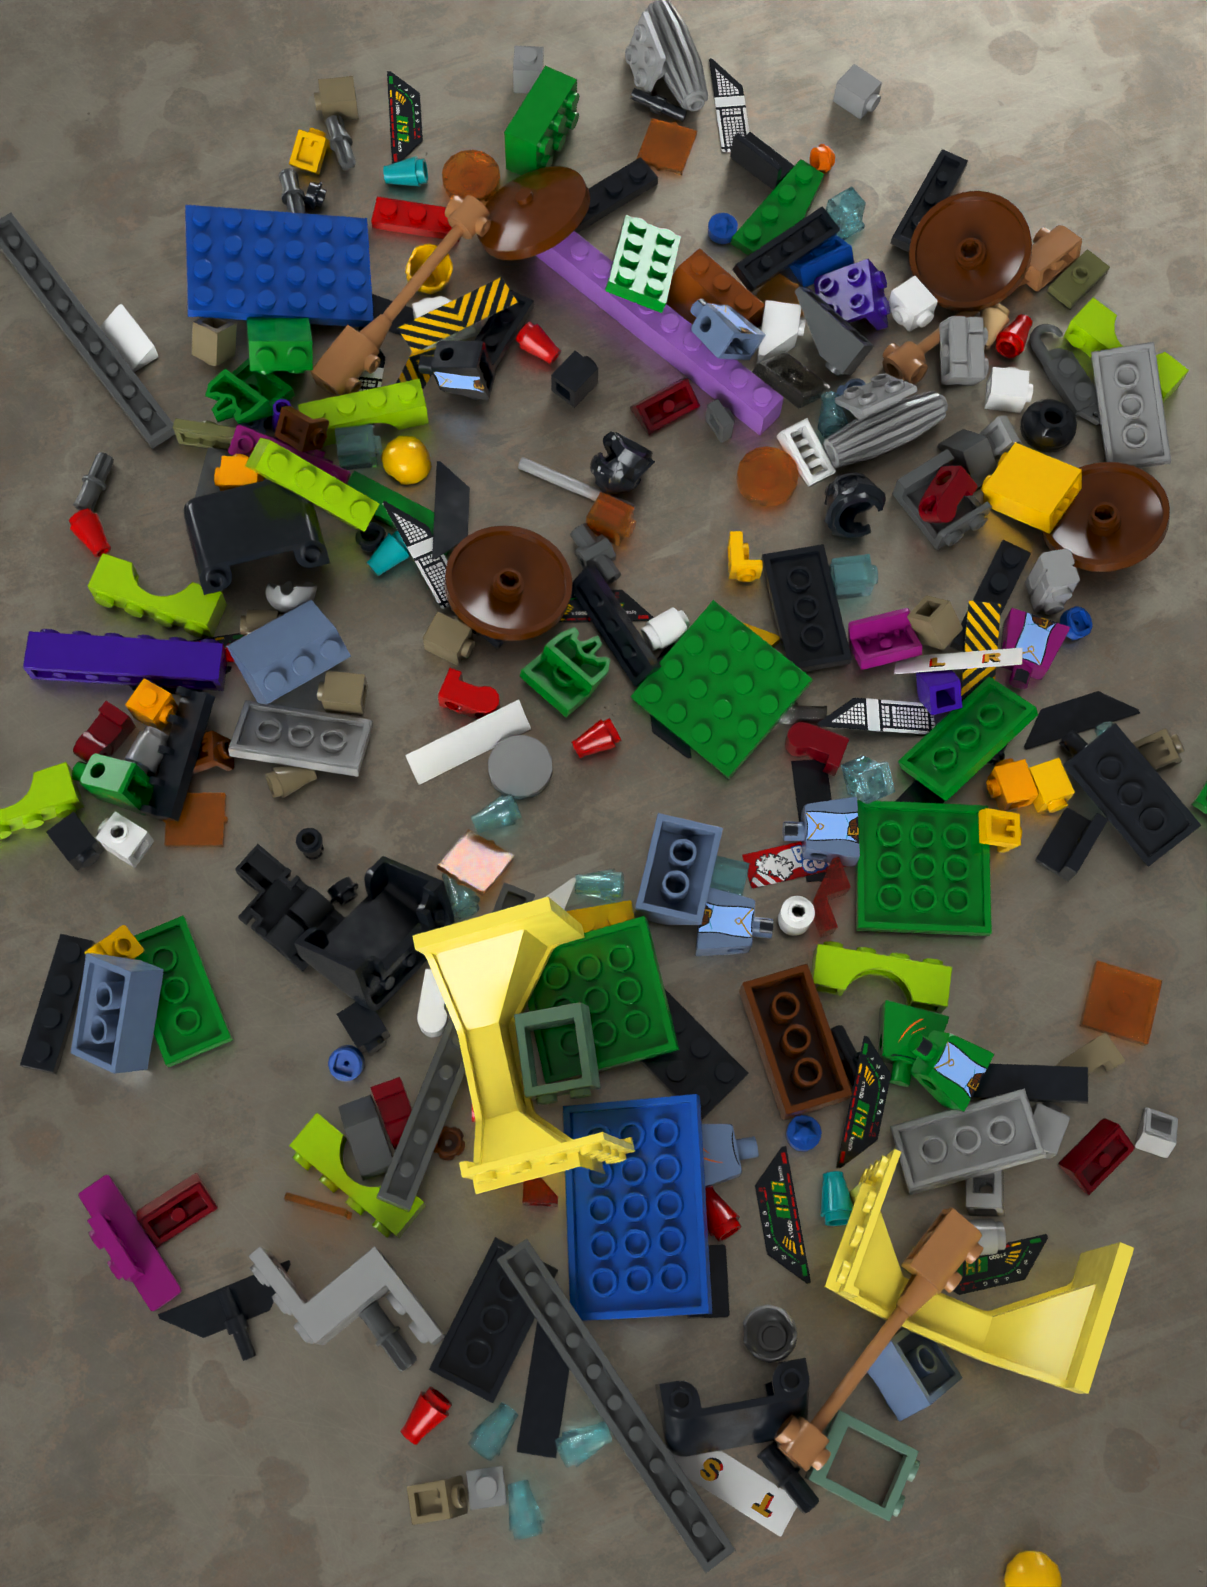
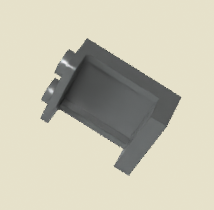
M948 449L899 478L892 493L936 550L946 544L948 547L954 545L963 537V533L969 529L976 531L988 521L987 515L992 507L988 501L981 505L974 495L963 496L952 521L948 523H928L921 519L919 504L924 493L941 466H952L955 459Z

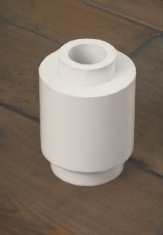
M672 607L647 621L646 626L641 628V633L652 651L658 648L662 650L677 642L688 630L687 628L690 627V621L682 610L677 611Z
M803 896L788 898L783 903L778 914L780 929L790 936L804 934L809 929L815 916L813 904ZM792 912L798 913L801 917H796Z

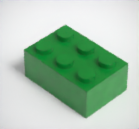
M545 65L504 132L507 170L521 176L536 169L551 167L555 152L562 150L566 134L569 129L573 130L576 127L579 119L577 104L580 95L577 93V79Z

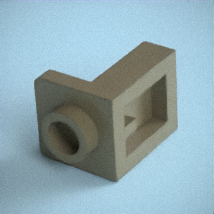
M1166 728L1133 742L1135 747L1155 770L1173 762L1176 764L1183 762L1179 754L1185 751L1178 735L1174 734L1171 736Z
M461 1475L407 1486L412 1525L451 1519L468 1512V1492Z

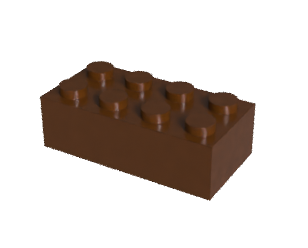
M808 963L743 982L739 993L782 1121L847 1101L853 1094Z

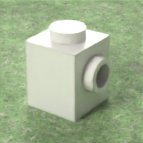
M913 276L891 291L888 302L894 320L898 324L903 325L908 332H911L918 326L923 328L932 321L938 300L916 276Z
M993 367L986 382L984 409L1021 413L1025 403L1031 401L1033 394V384L1029 383L1030 371L1019 370L1015 367Z
M116 811L110 818L103 820L97 830L98 835L95 837L104 849L134 868L154 843L153 838L146 830Z

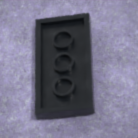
M824 544L762 554L763 570L783 655L804 672L850 664L852 657Z
M1116 723L1112 724L1062 764L1148 867L1202 826Z
M665 989L679 1050L640 1060L639 1062L673 1096L699 1095L702 1121L749 1073Z
M496 1237L429 1368L430 1371L491 1403H494L535 1319L496 1260L512 1249L513 1246ZM543 1262L555 1279L558 1269Z

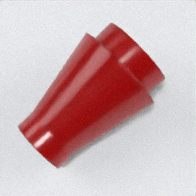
M1024 314L1018 315L1010 325L998 334L996 349L999 354L1006 358H1014L1024 351L1029 330L1033 325L1029 316Z
M531 321L526 323L515 339L520 344L519 348L546 361L549 365H552L561 354V350L553 343L538 323L536 325Z
M86 508L71 516L69 519L71 524L70 530L92 552L94 557H101L103 553L107 554L111 550L97 513H93L90 508Z
M608 718L604 721L600 719L581 736L571 741L581 759L587 755L616 748L615 744L622 740L611 719Z
M713 1186L705 1188L707 1226L710 1236H715L717 1241L720 1242L734 1235L742 1226L738 1221L740 1216L717 1194Z
M429 1387L426 1392L420 1393L406 1424L400 1430L401 1434L408 1441L417 1445L424 1436L449 1416L448 1410L452 1403L440 1391Z

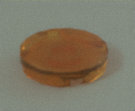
M460 151L447 160L442 170L443 186L451 199L454 196L464 199L467 195H470L480 202L483 200L487 202L498 191L501 182L498 164L491 156L482 151Z
M766 446L755 448L743 457L739 463L736 479L738 488L746 499L751 502L753 500L760 503L759 505L769 507L780 505L792 496L797 486L799 473L797 464L789 454L779 448Z

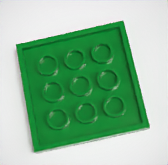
M713 600L659 662L661 668L648 676L630 698L725 777L730 779L809 687L813 679Z
M857 800L860 858L856 863V931L990 936L992 933L990 849L988 844L979 843L978 812L988 808V805Z
M645 916L584 933L585 938L561 944L553 950L528 1001L529 1012L578 1002L589 1006L598 1072L679 1050L648 919ZM575 1023L534 1031L545 1084L582 1077Z

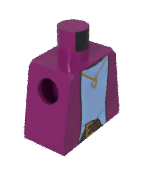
M1011 608L1004 620L1000 649L1023 648L1022 665L1000 666L1012 671L1009 684L1014 688L1026 689L1030 678L1042 680L1070 627Z

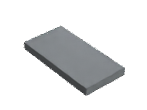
M1154 342L1091 352L1106 462L1124 463L1137 468L1170 464L1171 455Z
M245 700L228 748L229 756L359 777L373 728V721Z
M1025 1088L968 1104L965 1112L950 1109L890 1126L896 1149L901 1151L899 1159L910 1195L1047 1157Z

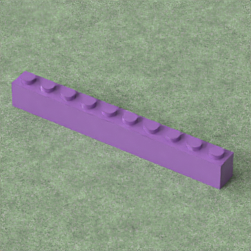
M575 231L553 248L536 255L713 399H718L723 407H728L733 415L759 436L780 416L784 397L737 360L718 359L692 332V324L667 304L663 312L660 313L606 292L605 287L612 261Z

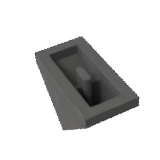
M962 429L938 443V448L941 452L948 449L955 458L952 466H962L978 485L976 491L981 489L985 478L989 474L992 475L997 468L987 436Z

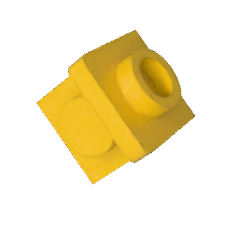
M309 128L308 132L298 129L289 165L319 175L326 149H331L330 141L325 138L326 133L314 128Z
M730 531L727 544L729 579H737L740 582H750L759 579L762 573L763 561L749 560V544L743 543V531Z
M989 808L978 811L979 843L997 846V851L1003 853L1021 845L1022 828L1020 826V813Z
M122 925L84 953L135 959L143 953L144 949L127 926Z

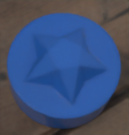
M718 213L712 216L708 223V236L710 239L718 244L730 243L732 236L738 229L736 219L728 213Z
M1072 607L1064 611L1060 617V624L1070 627L1066 635L1070 639L1078 640L1083 638L1092 630L1091 616L1082 607Z
M352 1045L338 1047L330 1055L328 1061L331 1074L340 1081L355 1079L363 1071L365 1065L362 1052H359Z
M807 1115L795 1117L786 1128L788 1143L798 1151L813 1149L821 1139L822 1132L819 1123Z

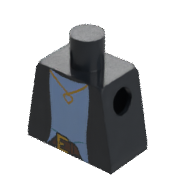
M439 341L436 345L434 356L421 355L419 359V372L421 374L434 375L439 389L443 392L489 400L496 373L484 341Z

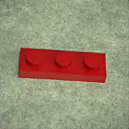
M377 196L371 219L372 228L437 239H444L452 229L448 223V218L445 217L446 207Z

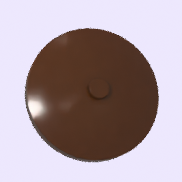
M551 166L525 173L499 189L485 204L490 213L488 219L491 221V225L484 236L481 237L477 234L478 239L488 254L502 260H520L541 254L566 239L582 222L590 205L589 189L583 177L577 171L568 167Z
M985 191L962 192L940 201L920 220L910 243V267L913 276H916L938 300L937 305L953 311H979L1003 301L1020 285L1030 266L1032 239L1025 217L1009 200L1000 195Z
M1100 462L1079 467V469H1082V489L1052 532L1048 534L1041 531L1048 548L1051 551L1066 548L1071 550L1075 562L1073 567L1095 572L1124 569L1150 556L1164 540L1169 527V500L1161 484L1144 470L1124 463Z
M516 526L487 527L465 537L452 551L447 562L444 579L446 597L455 614L476 632L494 639L506 641L534 638L553 628L567 610L573 583L569 565L559 549L540 534Z

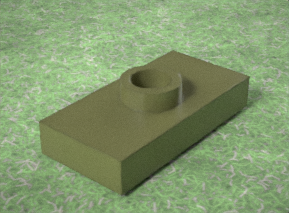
M1087 249L1049 286L1047 291L1071 309L1107 274L1110 266Z
M175 418L173 430L179 444L228 450L236 427L218 425L208 420L197 422Z

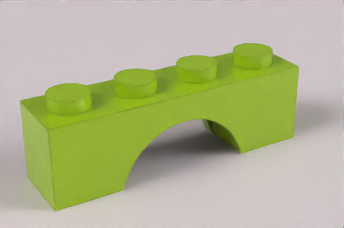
M1094 297L1070 321L1064 337L1069 340L1072 346L1079 348L1090 357L1091 352L1123 347L1115 334L1117 315ZM1166 352L1156 355L1163 403L1181 385L1189 369Z
M420 379L298 404L299 411L308 417L329 420L327 438L323 446L339 443L347 432L366 424L384 423L392 425L398 430L429 424Z
M260 438L245 465L268 480L314 503L331 516L352 528L364 532L379 506L378 502L269 439Z
M104 553L87 586L94 600L104 607L112 608L114 605L123 608L125 612L138 618L145 615L154 618V621L162 626L172 627V625H175L196 637H201L203 634L213 638L227 606L221 591L204 595L201 585L191 582L185 589L173 595L156 596L149 594L140 588L139 575L132 562Z
M67 762L34 772L32 784L27 794L16 804L0 809V839L10 836L12 831L21 828H36L41 826L45 820L54 817L65 818L72 812L76 813V810L84 808L77 781L72 778V769Z
M825 941L823 945L818 944L813 952L811 975L817 992L842 996L848 985L854 980L863 976L876 975L887 978L895 983L902 991L908 1006L942 1013L948 1007L952 967L944 966L941 960L926 958L923 959V962L910 960V956L903 953H890L889 956L876 954L877 951L868 947H857L856 950L845 949L843 944L833 941Z
M316 1113L289 1145L296 1151L292 1158L307 1171L312 1166L323 1174L319 1181L333 1193L339 1188L347 1194L349 1198L345 1203L360 1216L365 1211L373 1216L376 1220L372 1226L386 1238H389L392 1233L400 1238L426 1207V1204L416 1196L408 1212L376 1199L381 1186L367 1187L353 1181L346 1172L343 1160L347 1138L321 1115Z

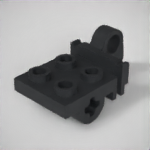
M257 844L235 868L239 877L259 892L238 918L245 925L254 918L256 921L251 925V929L299 970L304 972L309 964L299 956L294 942L302 933L312 927L324 930L326 935H328L345 917L322 894L300 880L299 876L296 875L290 882L288 878L291 876V870Z

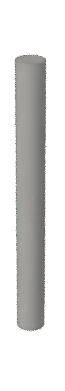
M524 457L519 462L518 469L626 515L631 516L634 512L635 504L607 494L602 490Z

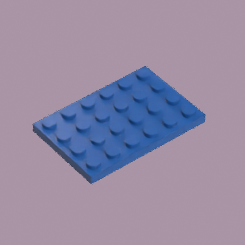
M185 205L188 317L247 320V317L309 318L310 324L349 325L352 327H366L374 320L367 218Z
M692 1094L563 1106L564 1133L572 1139L604 1132L619 1139L632 1137L635 1152L626 1154L627 1159L622 1162L606 1164L605 1161H602L605 1174L583 1167L565 1171L570 1303L581 1320L594 1321L712 1314L700 1096Z

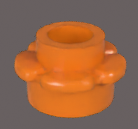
M820 144L810 152V165L823 174L830 171L835 163V154L829 146Z

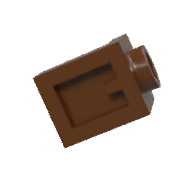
M291 406L281 407L274 436L301 452L321 449L327 438L329 420L325 418L312 419Z
M213 730L206 732L193 775L215 766L226 771L233 770L234 757L229 756L228 751L231 739Z

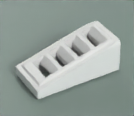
M808 418L782 430L776 436L783 450L808 487L836 473ZM801 434L803 439L795 443L792 438ZM807 444L810 449L800 454L798 448ZM814 454L817 459L806 464L804 459ZM821 464L824 469L812 475L809 470Z

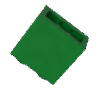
M247 317L250 371H257L261 374H269L274 371H288L300 374L306 370H313L312 336L309 318Z

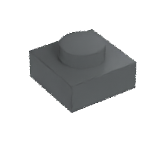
M718 399L707 404L706 422L721 443L730 439L735 423L732 412L728 407L724 408Z

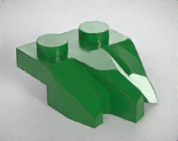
M249 358L232 373L227 369L220 372L208 383L205 397L218 401L211 409L218 423L234 418L238 424L272 416L275 401L279 399L289 401L295 396L293 388L273 373L261 374L257 371H250Z
M576 627L563 631L545 645L543 652L521 669L519 676L566 718L592 695L607 675L611 660L608 657L596 656L602 646L599 636L584 642L577 639L579 632Z

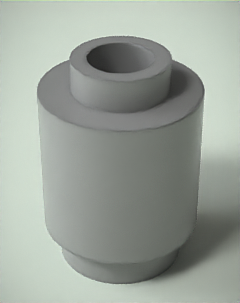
M146 726L144 731H139L125 757V761L136 763L146 774H155L163 759V754L157 752L159 745L167 746L169 736L159 729Z
M992 1218L968 1220L982 1234L978 1243L984 1249L980 1255L997 1254L998 1250H1005L1006 1232L1001 1221L995 1222Z

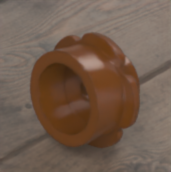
M443 1126L433 1152L438 1153L439 1157L443 1160H453L454 1156L461 1155L465 1149L462 1131L457 1127ZM451 1140L452 1144L450 1146H446L445 1141Z

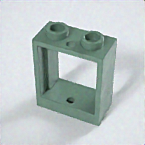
M578 1002L514 1014L525 1098L537 1100V1105H545L558 1102L557 1096L570 1094V1099H579L591 1096V1090L601 1089L589 1006ZM575 1023L582 1078L538 1086L531 1031Z
M838 1410L824 1432V1435L830 1441L825 1448L831 1452V1455L820 1470L817 1471L811 1466L804 1478L890 1522L892 1515L897 1517L904 1505L905 1496L901 1493L907 1480L912 1482L917 1474L920 1461L916 1458L919 1451ZM848 1427L903 1455L882 1506L826 1478Z

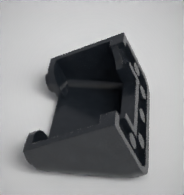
M270 480L195 497L184 506L185 524L204 595L222 591L230 585L232 581L230 566L293 550L297 562L303 567L312 568L330 564L314 503Z
M382 856L365 874V889L368 896L328 935H326L324 930L317 927L309 928L294 942L299 956L359 1005L372 1011L383 1007L427 961L424 954L415 950L412 936L455 924L454 914L444 881L385 856Z
M806 1358L778 1362V1366L772 1375V1381L764 1384L766 1397L701 1408L697 1389L686 1381H673L655 1385L664 1440L667 1448L678 1456L687 1457L775 1441L774 1436L777 1430L789 1416L794 1415L797 1419L802 1417L808 1421L809 1373Z

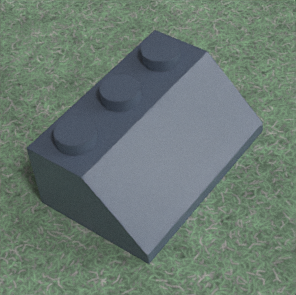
M308 600L226 646L256 701L261 704L271 703L351 657L336 627L312 600Z
M661 813L657 814L636 902L634 918L645 916L648 921L664 925L702 924L723 828Z
M86 953L71 1054L114 1074L148 1070L164 969L142 960Z

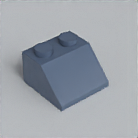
M900 1328L867 1371L899 1422L933 1404L963 1378L942 1344L904 1328Z

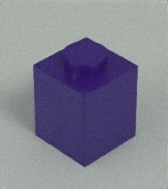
M952 670L916 673L918 699L931 715L962 708L960 679Z

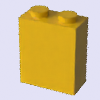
M1015 442L1008 453L1004 452L994 473L992 475L989 474L983 481L981 491L983 492L984 503L988 501L992 506L991 509L1050 534L1082 489V469Z

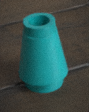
M415 156L383 167L386 184L421 187L423 183H428V168L424 158L418 159Z
M396 530L392 535L388 533L366 563L380 576L383 572L385 573L409 558L410 552Z
M831 1171L822 1175L821 1217L825 1218V1224L828 1226L846 1225L854 1205L843 1172Z

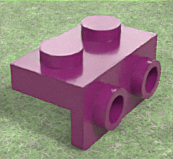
M909 608L849 622L848 645L861 670L922 655V644L907 618L910 613Z

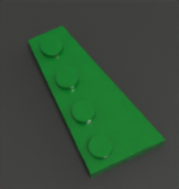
M800 159L732 236L731 245L749 256L804 219L820 189L824 174Z

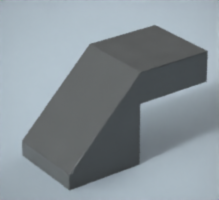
M371 1094L339 1106L343 1126L362 1180L365 1181L386 1173L393 1156Z

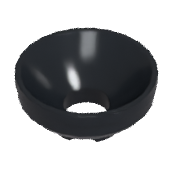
M1041 399L1034 402L1024 412L1020 421V430L1024 440L1034 449L1048 453L1058 452L1069 446L1077 429V421L1073 411L1064 403L1054 399ZM1048 411L1058 413L1061 417V422L1058 424L1047 422L1044 413Z

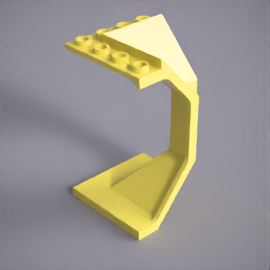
M545 897L412 936L415 950L424 954L428 960L459 1038L475 1115L473 1162L463 1161L459 1162L462 1177L473 1180L475 1194L577 1167L605 1174L602 1161H605L606 1164L622 1162L627 1159L626 1154L635 1152L632 1137L619 1139L600 1132L572 1139L539 1116L534 1109L532 1099L525 1098L514 1014L524 1012L553 950L561 944L585 938L582 924L551 898Z
M896 1149L886 1156L882 1155L880 1160H876L874 1165L870 1164L868 1169L865 1168L858 1186L849 1191L854 1206L824 1286L885 1321L896 1309L898 1299L909 1279L902 1275L880 1211L901 1155V1151ZM1118 1242L1080 1254L1074 1276L1066 1286L989 1311L981 1310L943 1293L936 1294L911 1317L909 1316L901 1327L980 1361L1078 1394H1089L1134 1247Z

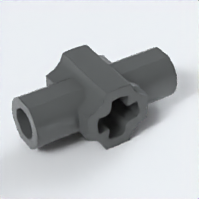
M587 523L576 527L570 533V536L578 546L575 549V555L581 567L584 569L586 566L595 565L607 585L619 579L621 573L613 563L616 560V554L607 537L605 538L602 534L596 537Z

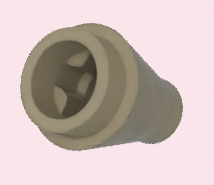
M288 765L272 767L271 772L265 773L269 790L274 798L279 796L285 798L310 781L317 779L316 772L313 769Z

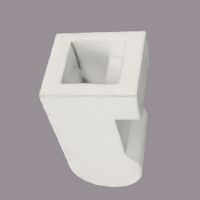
M425 969L417 1022L422 1033L434 1038L443 1035L448 1022L447 1006L432 970Z

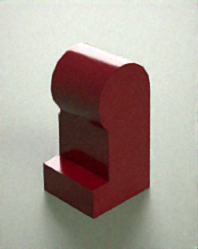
M941 466L919 504V515L923 521L928 523H948L952 521L963 496H972L978 485L962 466Z
M107 700L99 708L100 714L88 730L78 738L74 745L73 753L86 763H88L91 755L95 753L108 757L113 756L136 728L129 715Z
M798 722L793 724L788 730L785 748L792 756H807L824 763L823 772L835 776L850 738L809 723Z
M401 1077L370 1087L394 1150L398 1146L412 1111Z

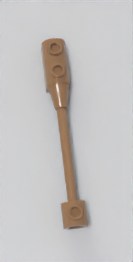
M467 195L464 199L454 196L445 209V217L448 218V223L452 229L382 315L380 314L360 332L349 325L345 327L314 365L313 370H310L315 383L334 397L359 392L362 382L358 380L364 371L372 374L380 364V358L377 356L379 349L392 326L393 320L461 236L470 240L475 234L482 237L488 232L491 221L488 219L490 213L478 199Z
M1058 225L1051 231L1043 227L1036 233L1033 239L1034 244L1032 245L1030 266L1018 287L1027 284L1038 292L1064 272L1080 256L1082 238L1063 225ZM981 310L959 312L955 316L974 317ZM939 328L917 345L911 341H906L900 347L895 343L888 345L883 352L884 359L882 361L886 374L903 379V381H908L911 384H917L925 376L928 369L924 354L940 343Z
M954 1208L941 1211L901 1264L912 1276L898 1299L896 1309L812 1421L809 1423L802 1417L797 1419L794 1415H791L777 1430L774 1439L780 1443L778 1448L806 1472L811 1466L818 1471L828 1461L831 1452L825 1447L830 1441L822 1433L906 1319L916 1313L934 1295L940 1294L943 1289L948 1293L952 1292L962 1279V1275L957 1270L964 1260L972 1264L982 1253L984 1248L978 1243L982 1237L981 1232Z

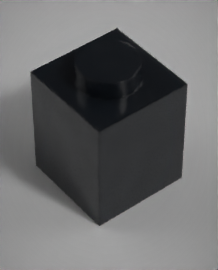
M574 351L551 375V391L574 408L598 384V367L590 357H583L577 351Z
M74 812L46 831L65 858L77 871L82 867L86 868L94 864L98 860L99 854L104 851Z
M355 1002L337 1013L344 1028L362 1054L366 1051L369 1054L374 1053L387 1043L385 1039L390 1037V1034L376 1011L369 1010Z

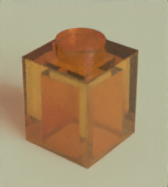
M600 492L586 516V523L595 535L600 536L602 534L605 538L607 537L609 542L620 546L624 537L629 538L632 535L637 521L633 520V506L603 492Z

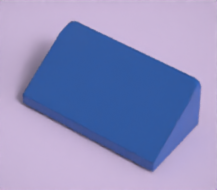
M836 235L790 266V269L803 287H808L814 284L817 277L854 264L852 246Z

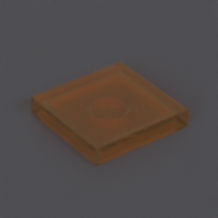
M1097 960L1093 966L1079 1026L1101 1033L1106 1032L1108 1035L1146 1046L1149 1043L1163 980Z

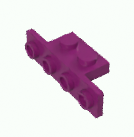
M237 425L228 449L230 455L243 454L250 457L260 438L269 439L343 483H348L351 475L350 471L334 465L332 460L325 458V451L317 449L301 452L277 437L267 436L246 426Z
M104 1175L79 1193L80 1200L91 1216L87 1220L92 1227V1230L88 1232L89 1236L99 1250L105 1248L111 1260L107 1264L118 1280L123 1277L125 1281L133 1282L151 1311L158 1310L182 1292L181 1286L138 1222L137 1217L109 1175Z

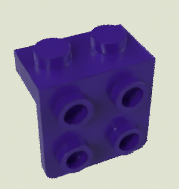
M869 259L821 275L815 279V294L848 323L866 318L877 331L888 327L887 315L890 314V306L884 293V288H887V280L882 270L879 271Z

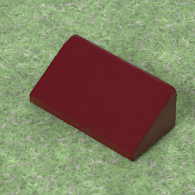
M684 378L633 404L630 408L647 434H650L694 410L700 404L688 378Z
M1103 1118L1058 1164L1085 1194L1090 1195L1132 1153L1135 1147L1118 1123Z
M195 1173L137 1210L136 1214L138 1222L157 1248L218 1207L198 1173Z

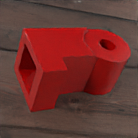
M449 668L438 693L439 706L475 719H480L500 709L499 694L494 688L490 686L477 687L463 681L461 671Z

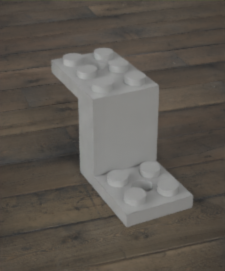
M375 1246L309 1301L270 1251L259 1247L249 1255L254 1263L250 1270L262 1285L272 1286L276 1292L272 1299L284 1314L294 1315L298 1321L294 1328L306 1343L310 1342L311 1344L315 1343L324 1346L358 1318L362 1311L389 1291L391 1293L386 1298L399 1314L403 1315L407 1312L413 1322L408 1326L421 1343L425 1344L429 1341L436 1346L446 1336L386 1257Z

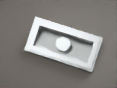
M122 304L118 305L100 326V329L134 372L159 357L154 344Z

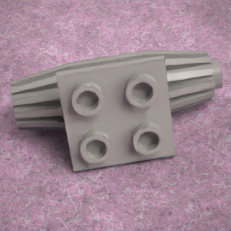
M655 0L648 5L649 7L646 8L645 12H642L639 22L634 28L630 44L625 50V59L633 72L635 85L639 90L651 94L655 82L664 77L666 84L684 110H700L704 106L705 101L708 100V91L703 65L687 25L671 1Z
M889 374L876 375L871 378L870 383L847 388L843 395L834 398L837 405L848 409L856 418L824 439V450L835 468L875 458L916 439L945 419V412L948 410L945 397L935 391L909 396L918 392L916 385Z

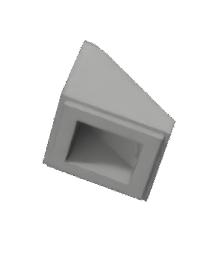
M1145 1107L1142 1112L1135 1147L1167 1158L1177 1144L1178 1118Z

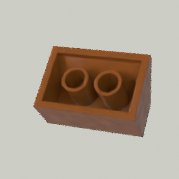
M699 248L680 264L672 275L666 304L692 325L696 317L691 313V307L701 298L710 304L728 305L757 328L761 325L765 304L702 249Z

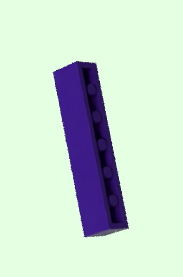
M41 629L40 632L29 631L23 668L30 678L35 680L138 686L143 678L159 687L177 688V686H181L187 689L224 691L228 662L225 657L224 644L214 639H202L201 642H194L181 637H170L169 640H162L149 635H138L136 638L123 637L117 633H106L104 636L91 635L85 631H74L72 634H65L52 629Z

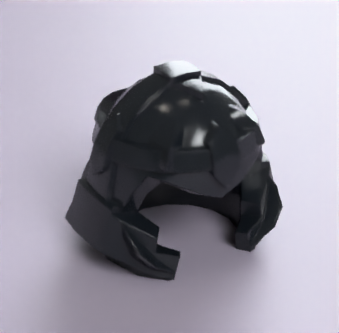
M610 431L603 438V445L607 451V456L604 457L601 452L594 455L590 463V470L594 474L595 483L600 487V490L607 494L618 495L619 492H630L637 488L641 477L655 461L652 460V451L617 432Z
M854 472L837 476L825 489L826 497L824 504L827 505L824 522L828 524L832 534L836 536L854 538L870 534V525L854 522L855 516L871 509L874 505L878 512L882 511L886 502L885 493L862 473Z

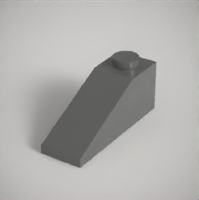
M798 287L795 291L819 355L827 361L825 366L835 375H852L874 345L810 288Z

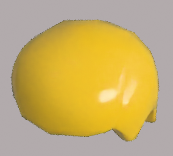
M424 244L417 246L413 250L405 268L408 282L436 249L437 245ZM449 254L439 263L418 289V292L432 295L446 287L453 272V264Z
M397 436L387 443L381 454V461L386 473L397 479L401 485L420 482L427 477L432 467L426 446L413 436Z
M1042 1551L1020 1552L1007 1564L1004 1577L1006 1587H1062V1577L1058 1565Z

